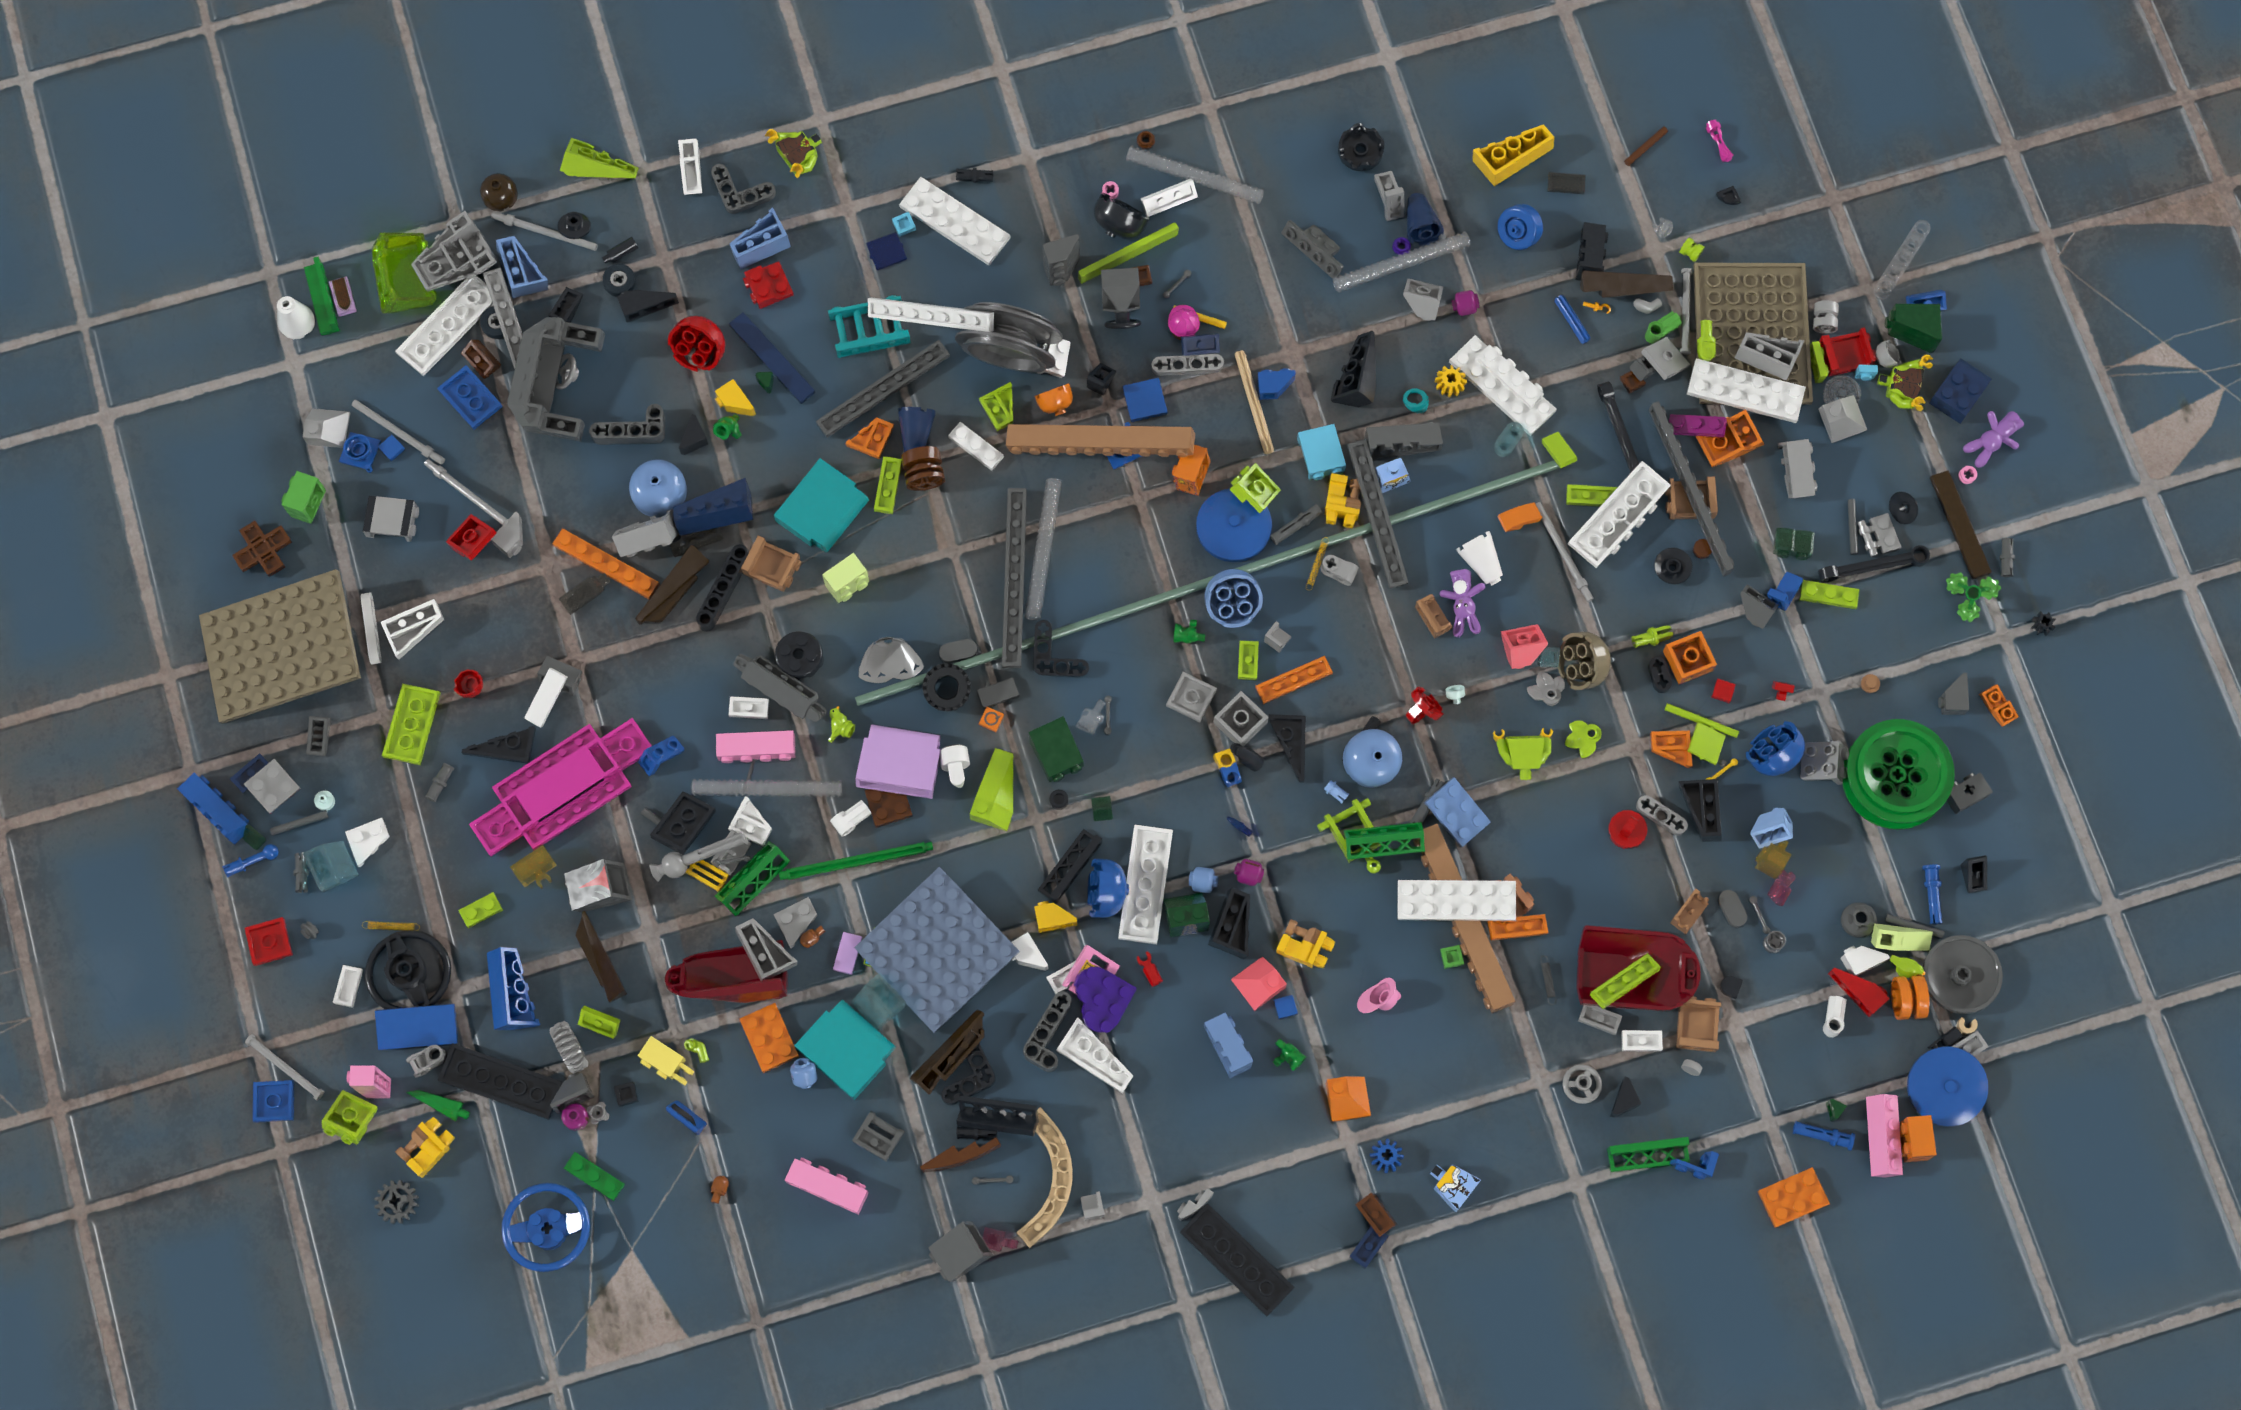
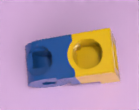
M1230 748L1215 753L1213 758L1217 763L1227 788L1241 783L1242 779L1239 768Z

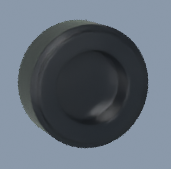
M1058 789L1050 794L1049 802L1054 809L1061 810L1068 805L1069 798L1065 791Z

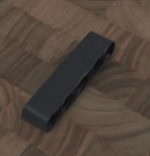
M742 544L735 545L732 548L697 613L696 621L702 631H711L715 627L743 574L741 567L749 552L747 547ZM740 552L745 553V556L742 558L736 557ZM730 569H736V572L732 575L727 573ZM722 585L728 586L724 591L718 590ZM713 601L719 602L717 607H710ZM704 618H710L707 624H703L701 621Z

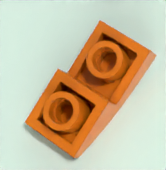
M1535 502L1515 507L1497 516L1505 532L1519 530L1523 525L1540 522L1542 519Z
M1998 684L1979 694L1988 710L2002 727L2019 717L2010 700L2007 701Z

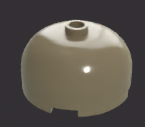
M1577 632L1566 635L1562 639L1563 643L1556 654V663L1560 676L1563 679L1566 678L1571 686L1570 688L1574 690L1590 689L1601 684L1607 677L1611 666V656L1606 643L1599 636L1590 632ZM1578 660L1579 664L1569 665L1565 673L1564 661ZM1588 678L1583 682L1575 681V679Z

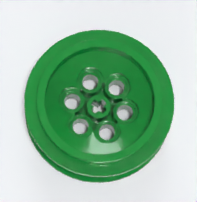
M1891 719L1876 723L1866 729L1850 747L1848 760H1844V767H1847L1848 777L1843 778L1842 785L1849 803L1864 819L1887 829H1908L1929 820L1945 804L1954 785V763L1946 744L1931 729L1914 721ZM1883 756H1888L1891 759V763L1885 762ZM1902 758L1908 759L1910 765L1904 764ZM1872 771L1879 772L1881 777L1876 778ZM1911 775L1917 776L1919 782H1914L1911 779ZM1881 788H1886L1889 791V795H1884ZM1901 790L1908 793L1907 798L1901 795Z

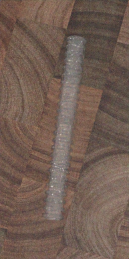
M1133 145L1129 147L1126 155L1128 162L1131 160L1132 163L1137 162V165L1143 164V167L1148 166L1149 169L1152 167L1155 171L1158 169L1159 172L1164 171V174L1170 173V176L1175 175L1176 178L1179 176L1182 180L1184 178L1186 180L1192 179L1193 182H1197V185L1202 184L1203 187L1206 185L1209 189L1212 187L1213 190L1218 189V192L1224 191V194L1229 193L1230 196L1233 194L1236 198L1238 196L1240 199L1245 198V201L1251 200V203L1256 202L1257 205L1261 203L1264 195V189L1262 188L1259 190L1258 187L1253 188V185L1247 186V183L1242 184L1241 181L1238 183L1235 179L1232 181L1231 178L1226 179V176L1220 177V174L1215 175L1214 172L1211 174L1208 170L1205 172L1204 169L1199 170V167L1193 168V165L1188 166L1187 163L1184 165L1181 161L1178 163L1177 160L1172 161V158L1166 159V156L1161 157L1160 154L1157 156L1154 152L1152 154L1150 151L1145 152V149L1139 150V147L1134 148Z
M1463 231L1462 234L1452 235L1451 238L1446 237V240L1435 241V244L1432 242L1429 246L1426 244L1424 247H1419V249L1415 248L1413 251L1409 250L1408 253L1404 252L1403 255L1392 256V259L1387 258L1386 261L1382 260L1381 263L1378 261L1376 264L1372 263L1371 266L1361 267L1360 270L1355 269V272L1344 273V276L1333 277L1334 287L1340 293L1341 290L1351 289L1352 286L1357 287L1358 284L1362 285L1363 282L1368 283V280L1373 281L1374 278H1382L1385 274L1388 276L1390 273L1394 274L1395 271L1405 270L1406 267L1411 268V265L1422 264V261L1425 263L1427 260L1431 261L1433 258H1438V256L1442 257L1443 254L1453 253L1454 250L1459 251V248L1470 247L1469 236Z
M1056 478L1046 479V490L1044 491L1043 507H1041L1042 512L1039 519L1040 529H1038V540H1036L1035 557H1033L1034 562L1032 563L1034 568L1031 570L1032 579H1030L1029 596H1027L1028 601L1026 602L1028 607L1025 608L1026 613L1024 614V617L1029 620L1041 619V608H1043L1042 603L1044 602L1042 597L1045 596L1044 591L1046 588L1044 586H1046L1045 580H1047V569H1049L1048 564L1050 563L1049 558L1051 557L1050 552H1052L1051 547L1053 545L1051 541L1054 539L1053 530H1055V519L1057 518L1058 502L1060 501L1058 497L1061 495L1060 486L1062 481Z
M693 779L691 792L693 796H696V794H699V796H702V794H705V796H708V794H711V796H714V794H717V796L729 794V796L741 795L742 797L744 795L748 797L751 795L754 797L757 795L760 797L763 795L766 797L769 795L772 797L775 795L778 797L781 795L784 797L787 795L790 797L793 795L799 797V795L805 797V795L811 797V795L817 797V795L823 797V795H826V797L838 795V797H841L842 782L841 780H838V782H835V780H832V782H829V780H826V782H823V780H820V782H817V780H814V782H811V780H808V782H805V780H802V782L790 780L788 782L787 780L781 781L780 779L777 781L774 779L771 781L768 779L765 781L762 779L759 781L756 779L753 781L750 779L747 781L744 779L741 781L738 779L735 781L729 779V781L723 779V781L717 779V781L711 779V781L705 779V781Z

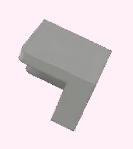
M1276 621L1266 633L1264 642L1280 653L1291 639V636L1280 629L1279 623Z
M1100 1191L1093 1195L1081 1197L1085 1221L1104 1217Z

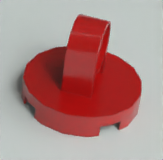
M1416 687L1411 692L1412 699L1416 703L1406 714L1411 724L1419 722L1426 715L1434 720H1438L1444 715L1441 712L1443 708L1431 694L1427 696L1423 693L1425 689L1422 687Z
M1623 810L1616 813L1608 826L1610 839L1616 846L1623 849L1638 847L1647 835L1645 819L1639 813L1632 810Z

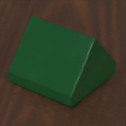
M757 372L755 375L757 382L770 394L774 381L773 373Z
M1830 1099L1826 1102L1830 1121L1837 1120L1847 1105L1835 1099Z

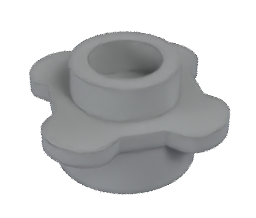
M599 1102L587 1108V1112L591 1117L590 1121L594 1125H597L599 1121H606L610 1117L609 1113L606 1112V1104L604 1102Z

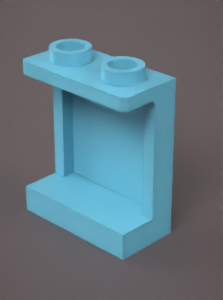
M1335 424L1298 432L1297 441L1299 446L1301 445L1309 480H1321L1325 476L1331 475V473L1341 475L1345 471L1346 463Z

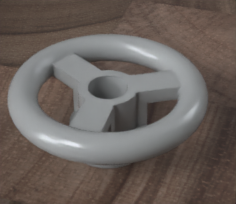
M570 353L562 356L561 365L566 359L568 361L559 370V374L562 376V384L557 379V389H565L578 377L579 370L576 368V360Z
M1582 1064L1575 1065L1565 1073L1563 1089L1567 1097L1572 1101L1586 1104L1594 1101L1599 1096L1602 1089V1080L1594 1068ZM1580 1070L1585 1071V1073L1579 1075L1575 1081H1569V1078L1574 1072ZM1591 1074L1596 1081V1088L1593 1094L1589 1089L1592 1085ZM1580 1081H1585L1586 1086H1581ZM1569 1087H1577L1584 1092L1586 1097L1580 1098L1575 1096Z

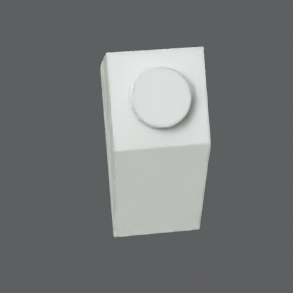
M1028 932L1012 941L1013 945L1020 951L1012 961L1016 960L1018 965L1043 971L1048 969V964Z
M1852 946L1844 950L1845 954L1841 957L1848 973L1855 976L1890 959L1888 954L1864 946L1858 948Z

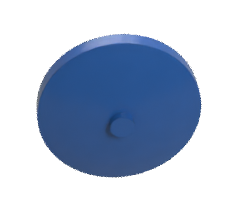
M1224 489L1211 495L1202 504L1197 516L1196 530L1200 543L1212 556L1227 562H1242L1255 557L1265 548L1271 535L1272 519L1268 507L1259 513L1247 500L1242 503L1230 489Z
M1938 1047L1925 1052L1914 1062L1908 1074L1907 1092L1912 1106L1920 1116L1931 1115L1932 1123L1936 1125L1957 1126L1972 1120L1982 1110L1988 1095V1080L1980 1062L1967 1051L1956 1047Z

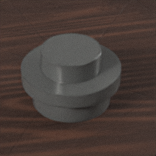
M308 921L300 925L302 929L300 932L305 938L315 939L317 937L316 935L319 931L311 922Z

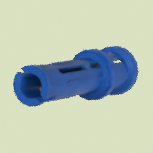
M1940 865L1922 866V869L1925 870L1926 882H1924V886L1928 892L1930 924H1942L1939 887L1942 885V882L1939 880Z
M1795 1121L1793 1127V1134L1826 1141L1831 1146L1838 1145L1846 1147L1851 1151L1854 1145L1855 1133L1847 1134L1839 1132L1838 1129L1831 1131Z

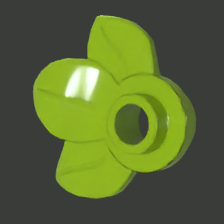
M1583 721L1570 723L1569 727L1572 733L1567 737L1565 746L1574 749L1579 748L1582 759L1589 757L1596 750V742L1601 739V729L1595 724L1587 725ZM1590 730L1595 731V735L1593 737H1590L1588 735Z

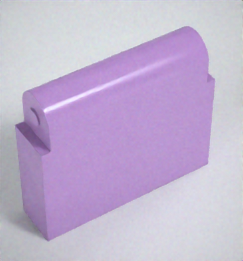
M871 725L869 737H864L855 778L856 787L932 799L940 764V735Z

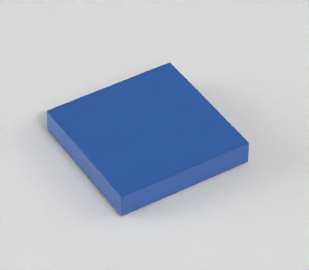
M1159 378L1122 386L1131 422L1167 414Z
M293 1080L253 1082L254 1123L294 1120Z

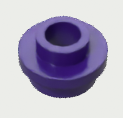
M1400 237L1394 240L1392 249L1397 255L1403 256L1409 253L1411 244L1408 239ZM1403 245L1405 248L1399 249L1398 246Z

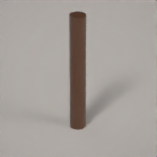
M1663 126L1625 159V164L1630 166L1668 132V129Z

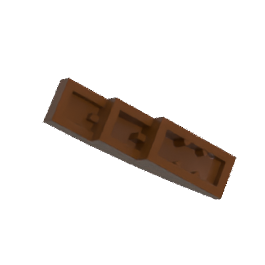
M996 1137L980 1148L976 1142H973L959 1152L953 1145L920 1166L924 1173L964 1165L1000 1148L1001 1144Z

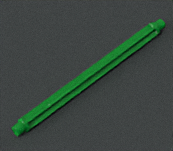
M922 842L788 868L786 871L779 872L780 880H791L932 851L933 845L932 842Z

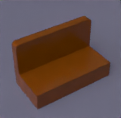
M1373 1192L1355 1204L1379 1237L1398 1225Z

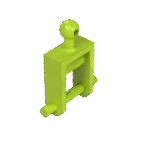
M1368 798L1361 802L1357 799L1353 800L1352 807L1333 817L1330 814H1326L1324 816L1325 821L1317 825L1320 832L1327 828L1330 829L1346 858V842L1336 823L1357 813L1365 828L1374 827L1364 811V808L1371 805ZM1378 842L1373 843L1369 848L1374 850L1381 846V844ZM1363 847L1351 853H1358ZM1373 857L1365 858L1367 870L1373 874L1378 873L1381 869L1380 862Z

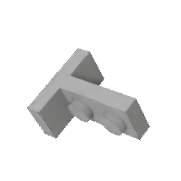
M1388 171L1375 174L1374 180L1385 206L1386 221L1403 218L1404 190L1402 187H1398L1393 172Z

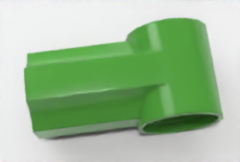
M1672 311L1658 321L1651 322L1645 333L1646 341L1654 344L1680 327L1682 322L1679 315Z

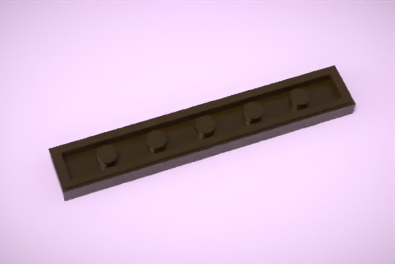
M1949 470L1932 475L1930 480L1972 580L1989 575L1992 571Z

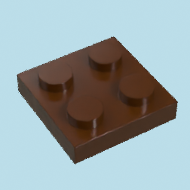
M872 789L864 790L876 828L913 817L906 795Z

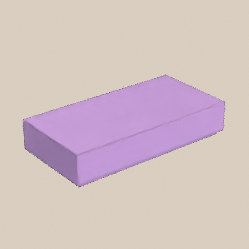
M843 932L833 967L834 971L849 975L853 974L858 956V951L854 947L862 941V936Z

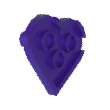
M1096 966L1081 970L1074 982L1077 997L1083 1002L1081 1013L1084 1024L1090 1030L1098 1033H1108L1115 1028L1137 990L1136 987L1116 975Z

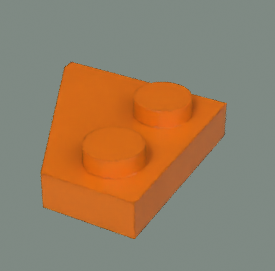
M876 417L867 427L861 429L854 438L847 440L846 446L879 459L893 431L894 424Z
M1690 730L1651 731V751L1684 767L1692 768V753L1688 752L1691 742Z

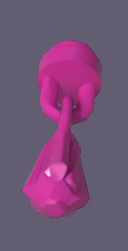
M1716 120L1709 121L1706 124V130L1711 134L1712 139L1717 142L1721 160L1723 162L1731 161L1733 154L1722 139L1720 123Z

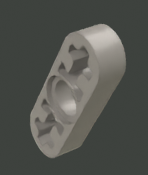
M1648 795L1641 796L1638 799L1636 809L1639 813L1673 835L1680 836L1685 833L1688 823L1683 817ZM1645 801H1648V802H1649V804H1648L1649 807H1646L1645 809H1643V808H1642L1643 804H1642L1641 802L1644 803ZM1654 806H1656L1657 808L1653 812V815L1650 814ZM1657 812H1666L1667 819L1659 820L1656 815ZM1671 816H1672V817H1673L1672 822H1671L1669 825H1667L1666 823H1668V821L1670 820V818H1671ZM1678 822L1682 823L1681 827L1683 829L1679 828L1678 830H1676L1675 824H1677Z

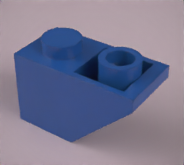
M1285 368L1280 371L1263 370L1258 372L1259 400L1278 399L1295 381V370Z

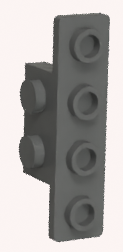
M1289 220L1281 232L1282 235L1333 280H1336L1344 266L1333 256L1341 248L1315 225L1303 231L1292 220Z

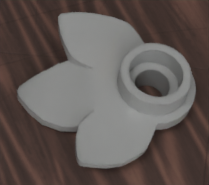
M1540 672L1536 678L1537 685L1527 687V692L1534 700H1543L1547 705L1554 706L1561 700V692L1565 689L1564 679L1561 676L1553 679L1548 673Z

